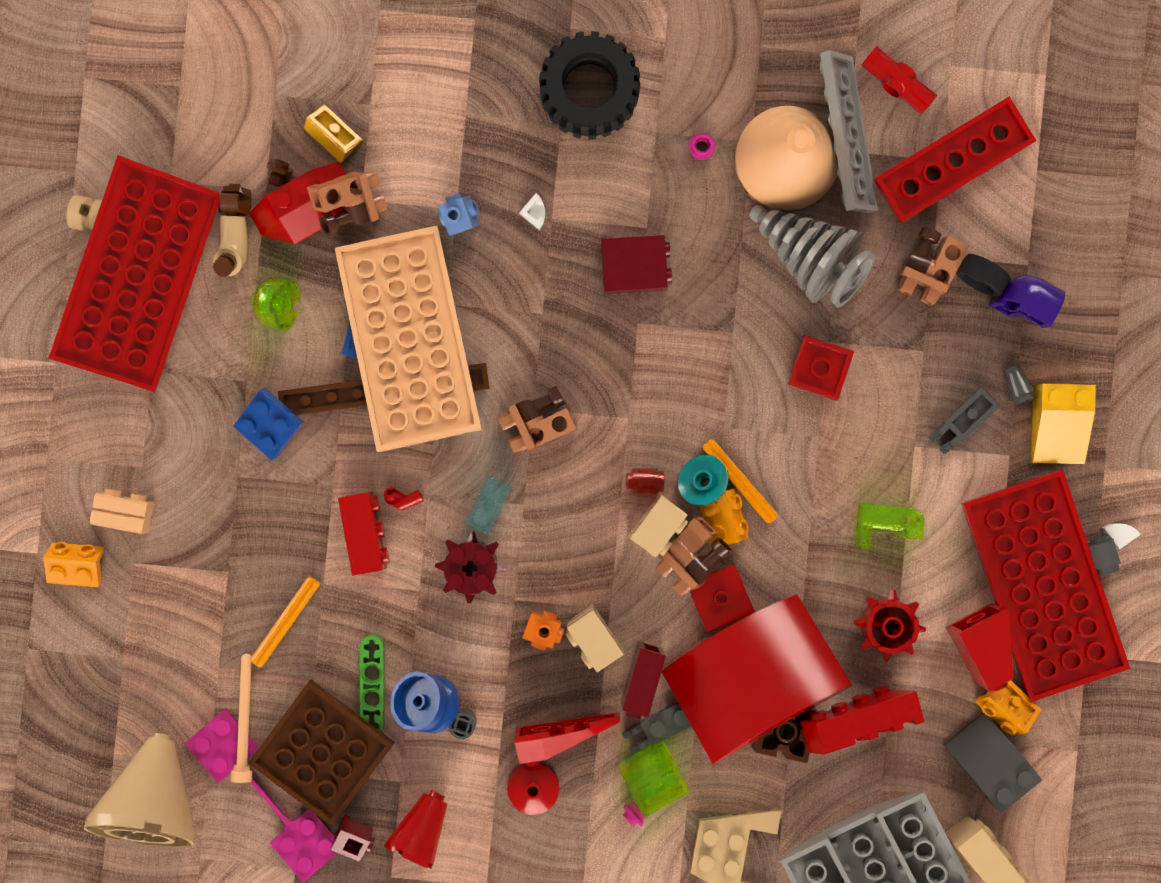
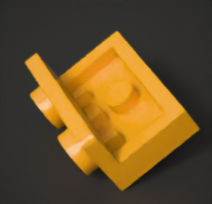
M736 488L726 490L714 503L700 506L702 517L718 533L709 542L710 548L712 542L717 537L723 539L728 545L739 543L748 538V524L743 518L741 510L742 500L740 495L737 494Z
M65 542L52 543L43 557L47 583L99 587L102 583L100 559L104 554V547L90 544H67Z

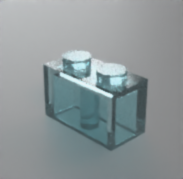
M488 476L464 524L489 535L513 487L492 476Z

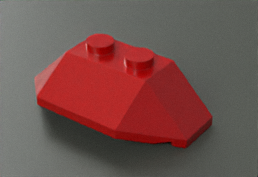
M340 162L311 169L266 195L249 214L263 237L298 244L322 230L319 222L321 215L331 213L335 216L344 211L343 206L326 213L314 210L307 187L314 184H322L347 174Z

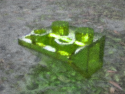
M664 740L617 764L644 818L691 792L686 779Z

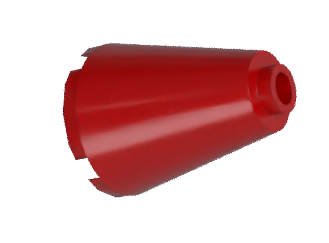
M433 790L429 794L424 792L386 840L384 847L393 853L399 851L398 853L403 858L422 867L432 869L447 809V803L443 801L445 796Z

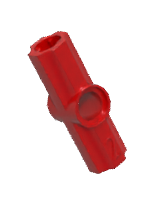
M878 46L873 49L861 64L864 69L882 82L881 85L888 94L895 98L903 99L920 114H923L937 97V94L916 78L917 75L911 67L902 62L897 63Z

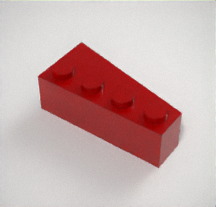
M880 686L874 688L872 694H860L852 697V701L849 703L840 702L831 705V710L826 712L825 710L810 713V718L800 721L808 752L825 755L856 745L855 739L857 741L872 740L879 737L878 732L904 729L903 723L906 722L914 723L915 725L924 723L917 691L888 689V686Z

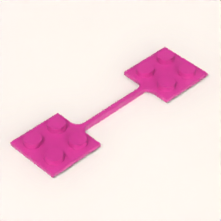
M226 708L184 743L217 783L229 775L231 770H234V765H237L238 722ZM250 736L248 738V757L259 749ZM252 777V782L250 783L285 824L284 830L270 842V845L304 883L337 854V852L331 850L334 834L309 809L297 819L289 820Z

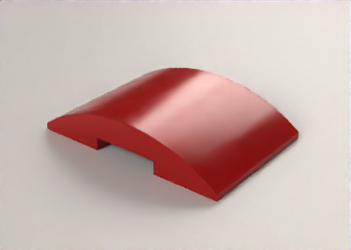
M797 594L761 609L725 628L662 670L663 676L713 765L755 742L760 736L804 711L807 712L852 686Z

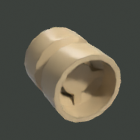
M72 196L67 208V224L69 228L81 231L90 229L92 231L102 200L96 199L93 202L90 197Z

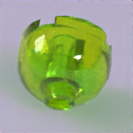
M273 277L264 280L251 296V305L257 320L264 326L274 330H289L293 326L298 316V312H293L295 301L300 302V291L296 281L283 277Z

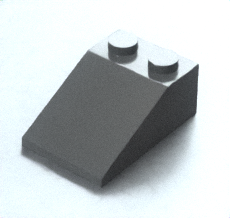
M985 713L979 715L943 744L990 804L1000 813L1004 812L1042 781L1023 755Z

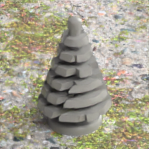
M755 205L749 212L750 219L760 223L759 231L763 237L769 236L768 244L774 251L778 249V258L783 264L787 263V270L791 276H797L796 281L802 290L807 289L805 293L810 302L816 303L819 298L822 299L832 289L830 300L834 306L841 307L847 303L869 275L876 259L875 254L869 250L861 251L856 255L861 244L860 240L863 238L862 232L854 229L846 232L845 227L838 225L832 226L830 229V224L823 221L816 222L814 225L813 219L804 217L798 220V216L792 213L782 217L783 212L773 209L768 213L760 205Z

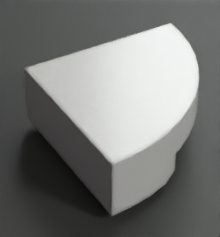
M535 193L519 214L539 231L545 221V207L540 196Z
M1114 523L1102 527L1107 537L1114 539L1116 548L1119 550L1141 535L1135 528L1127 524Z

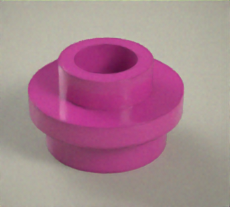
M705 133L694 135L689 142V152L698 160L708 159L715 150L713 138ZM704 143L706 150L699 151L697 144Z
M634 802L623 806L626 810L623 816L633 827L636 824L640 827L644 825L643 821L647 817Z

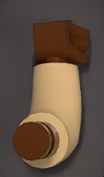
M240 184L222 186L221 193L219 194V212L226 213V216H220V243L218 251L214 255L213 269L221 277L237 274L247 261L248 234L245 216H239V214H248L250 212L252 198L251 190L241 187Z

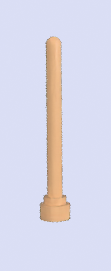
M244 654L241 657L237 765H234V770H231L230 781L235 783L252 782L253 770H250V765H247L252 666L250 654Z

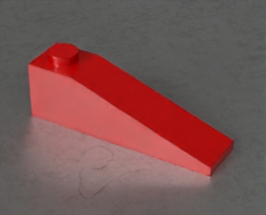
M619 712L516 727L514 743L519 763H526V766L541 764L542 760H547L620 722Z

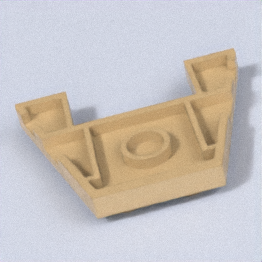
M772 808L761 812L751 811L739 815L729 814L700 818L691 859L690 873L708 883H750L741 881L750 830L778 834L781 809Z

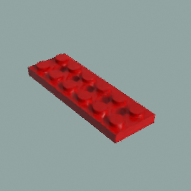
M1009 96L874 179V182L897 220L902 224L1037 140ZM994 127L1004 129L1005 138L1003 140H998L994 137ZM973 140H978L983 144L982 153L978 154L972 151L971 142ZM950 154H957L961 158V165L959 167H953L949 164L948 157ZM933 167L938 170V180L932 181L927 178V168ZM906 181H912L916 184L917 191L915 194L905 192L904 183Z

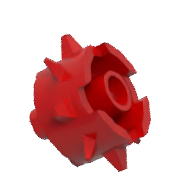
M891 590L888 598L877 600L869 596L865 598L867 602L866 609L863 611L861 618L854 620V624L861 627L864 637L860 646L861 649L877 648L882 652L884 662L889 661L891 654H898L904 651L910 655L914 654L912 643L917 641L919 633L926 632V628L919 625V620L915 616L919 603L916 601L904 604L898 601L896 590ZM889 621L894 623L893 627L885 628L886 623H889Z

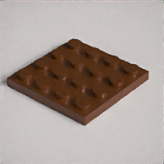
M311 679L248 764L329 825L333 826L395 742Z

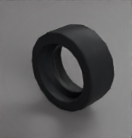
M968 254L956 272L957 276L968 286L985 295L997 298L1003 294L1011 280L1010 275L999 265L975 254Z

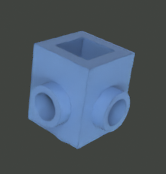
M457 193L446 197L447 203L439 205V218L443 226H446L449 236L481 225L477 216L479 214L477 203L475 200H472L470 195L461 197V194Z

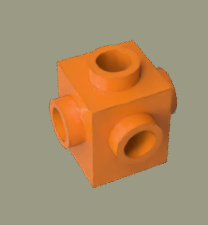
M532 610L522 638L531 641V646L537 649L546 650L547 647L552 649L554 643H560L564 629L560 628L561 620L557 619V614L543 610L541 614ZM545 627L549 632L542 633L540 629Z

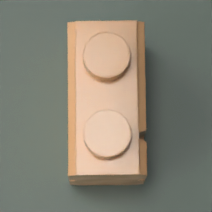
M105 489V493L95 494L90 518L91 525L139 534L149 533L155 503L146 501V495L131 493V497L121 496L122 491Z

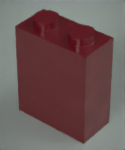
M665 235L601 239L604 295L666 291L668 284H672V270L666 266V258H670L671 255L670 242H665Z
M640 641L637 643L621 698L622 710L626 711L628 717L639 720L642 716L649 717L666 658L664 649Z

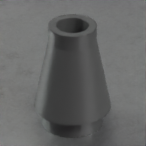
M1019 365L1004 370L1009 400L1013 401L1014 406L1035 399L1033 394L1035 390L1022 373Z

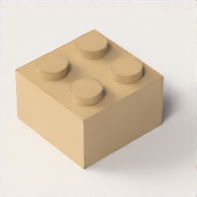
M659 494L628 536L655 558L659 554L663 556L672 545L669 540L675 532L680 534L687 525L688 521L685 518L688 514Z
M593 604L567 621L566 636L573 647L578 645L581 648V658L588 669L593 667L598 673L624 655L622 646Z

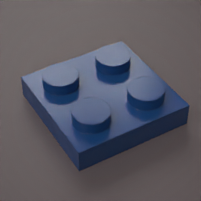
M264 387L258 391L233 427L273 461L283 451L304 421Z

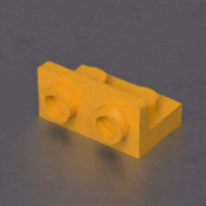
M1011 680L1007 682L1008 685L999 691L988 690L986 695L979 696L975 702L981 707L983 713L996 721L1002 731L1012 737L1028 733L1042 711L1034 702H1030L1028 696Z

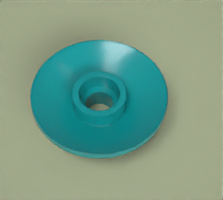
M700 455L692 458L683 466L678 477L680 494L687 502L696 506H706L714 503L724 494L728 485V472L725 465L718 458L711 455ZM710 480L709 484L703 487L704 481Z

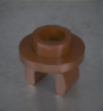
M274 159V162H268L267 168L272 170L268 184L277 187L283 185L286 175L293 174V169L289 168L290 164L279 159Z

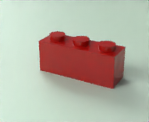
M372 491L338 498L352 576L386 569V564L390 563L388 549L383 548L381 539L385 537L383 523L378 522L377 512L380 511L378 496H373Z

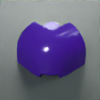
M1031 275L1019 276L1011 279L1003 294L998 298L993 297L989 306L1011 318L1020 315L1045 328L1052 326L1064 303L1066 294L1064 290L1041 278Z

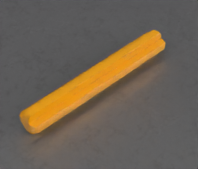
M708 440L702 446V449L707 455L718 458L725 465L728 479L766 523H772L778 517L777 512L715 440Z
M311 576L305 580L251 657L250 661L253 664L262 667L320 586L318 580Z

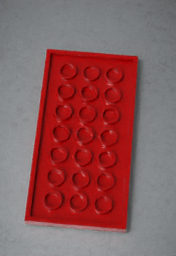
M117 155L48 359L155 392L219 205L220 193Z
M1057 470L961 503L996 605L1006 608L1010 613L1012 655L1025 694L1030 702L1130 669L1063 470Z

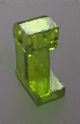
M859 503L855 547L870 550L872 531L898 533L897 537L923 540L924 517L920 511L913 508ZM908 517H910L911 520L909 525H907L906 523Z

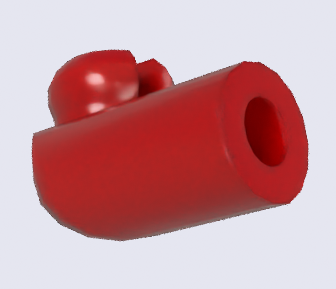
M392 487L384 491L386 503L399 510H405L424 502L419 490L408 495Z

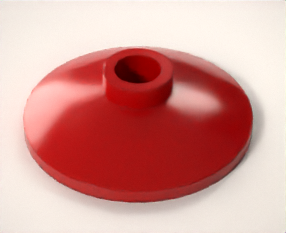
M526 763L517 767L509 778L507 785L508 797L513 806L523 813L530 815L544 813L555 804L558 798V778L554 771L545 764L526 766ZM532 786L538 789L535 795L528 792V789Z

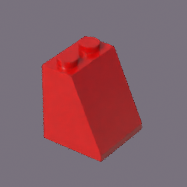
M990 603L946 627L975 683L989 691H999L1008 685V681L1014 679L1010 613L1006 608Z

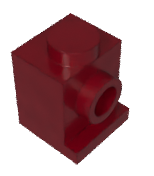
M345 814L334 835L331 850L360 862L364 853H370L375 841V838L372 837L373 829L350 820V816Z

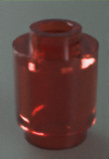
M632 468L631 473L626 474V489H631V494L657 495V492L664 491V471H658L657 468Z

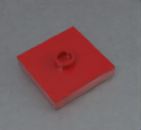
M803 335L787 385L838 401L854 351Z
M734 563L712 572L711 576L700 588L689 591L706 632L755 612Z

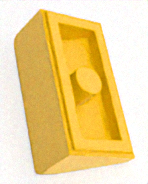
M325 104L309 115L304 124L305 131L339 162H343L363 140Z

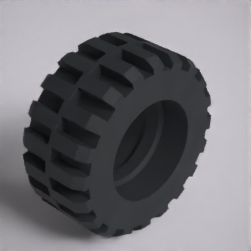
M591 31V36H584V32L576 33V38L570 39L569 36L563 38L559 47L554 45L550 50V56L545 57L539 78L542 105L544 110L547 111L553 124L557 123L559 129L564 133L569 131L573 133V137L581 139V136H588V140L596 139L598 135H602L604 138L611 135V131L615 129L617 131L624 126V122L633 115L640 92L639 67L635 65L636 59L632 53L628 54L626 52L627 47L622 42L615 43L614 37L608 34L605 38L599 37V32ZM597 65L611 74L615 89L612 98L607 103L596 108H584L574 104L568 98L565 91L566 78L572 70L579 66Z

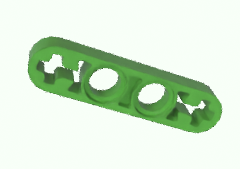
M370 634L360 644V716L369 722L371 713L365 714V710L371 712L380 710V713L374 714V722L379 723V726L376 728L382 732L385 727V643L379 635ZM371 640H374V643L379 645V648L374 652V659L379 657L380 661H365V658L369 659L371 657V650L366 648V645ZM373 665L379 669L380 675L377 679L372 680L366 676L365 671L368 666ZM368 692H376L380 698L379 704L375 706L369 705L365 699Z

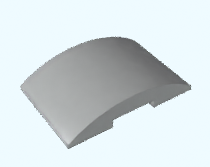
M924 791L903 795L849 816L812 836L780 859L792 883H971Z

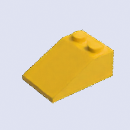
M1033 385L1035 399L1032 400L1031 463L1085 464L1095 415L1096 385Z

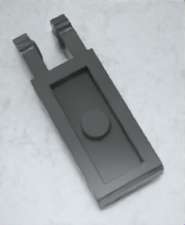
M981 386L942 422L943 424L929 436V439L935 442L949 429L954 436L940 448V451L946 454L957 443L964 441L1000 405Z
M676 702L649 715L648 718L645 717L639 720L640 723L622 732L624 738H630L644 730L647 737L633 743L629 747L631 753H635L648 747L650 744L652 746L691 727V724L679 703Z

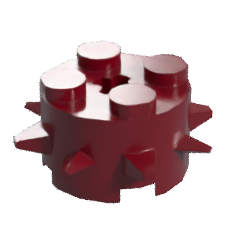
M471 531L467 541L460 544L448 539L445 543L449 554L446 556L445 561L435 563V568L444 571L447 581L443 591L447 593L455 590L458 593L465 594L467 603H472L475 594H479L482 591L495 595L497 592L493 580L496 574L507 571L506 566L497 563V557L494 554L499 545L497 541L489 545L477 541L475 531ZM469 561H473V565H477L478 568L472 574L468 573V570L464 568Z

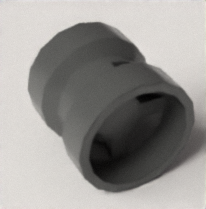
M468 708L458 709L455 720L449 726L450 733L458 739L470 737L477 724L476 715Z

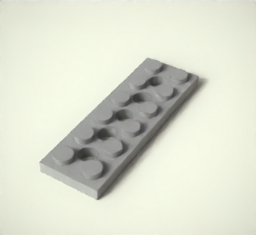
M828 50L820 53V71L825 80L824 96L830 111L828 121L833 129V150L837 155L839 165L837 167V175L842 183L843 192L841 200L846 211L875 212L878 211L853 57Z

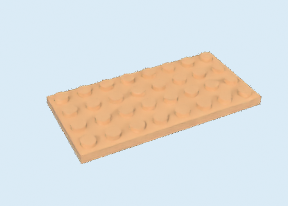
M438 226L336 247L335 252L377 452L482 430Z

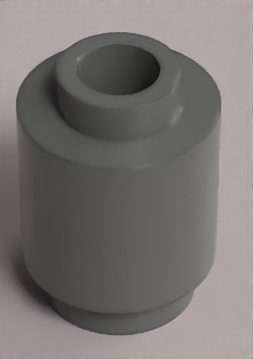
M1107 535L1091 538V543L1088 545L1098 574L1107 575L1119 571V564L1121 562L1114 539L1108 538Z

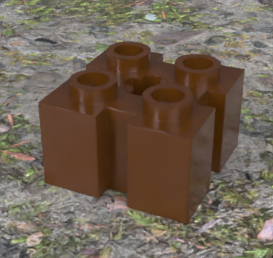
M813 708L807 712L804 711L760 736L758 740L751 744V747L755 753L776 757L777 751H782L786 759L808 763L810 753L807 749L800 721L810 718L809 714L818 710ZM787 724L789 730H784L783 734H781L780 727Z

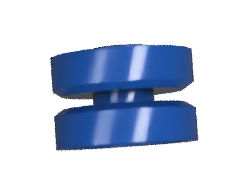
M416 671L406 674L397 682L390 700L391 713L398 725L405 730L433 734L446 730L453 723L458 714L460 703L458 691L453 682L443 676Z

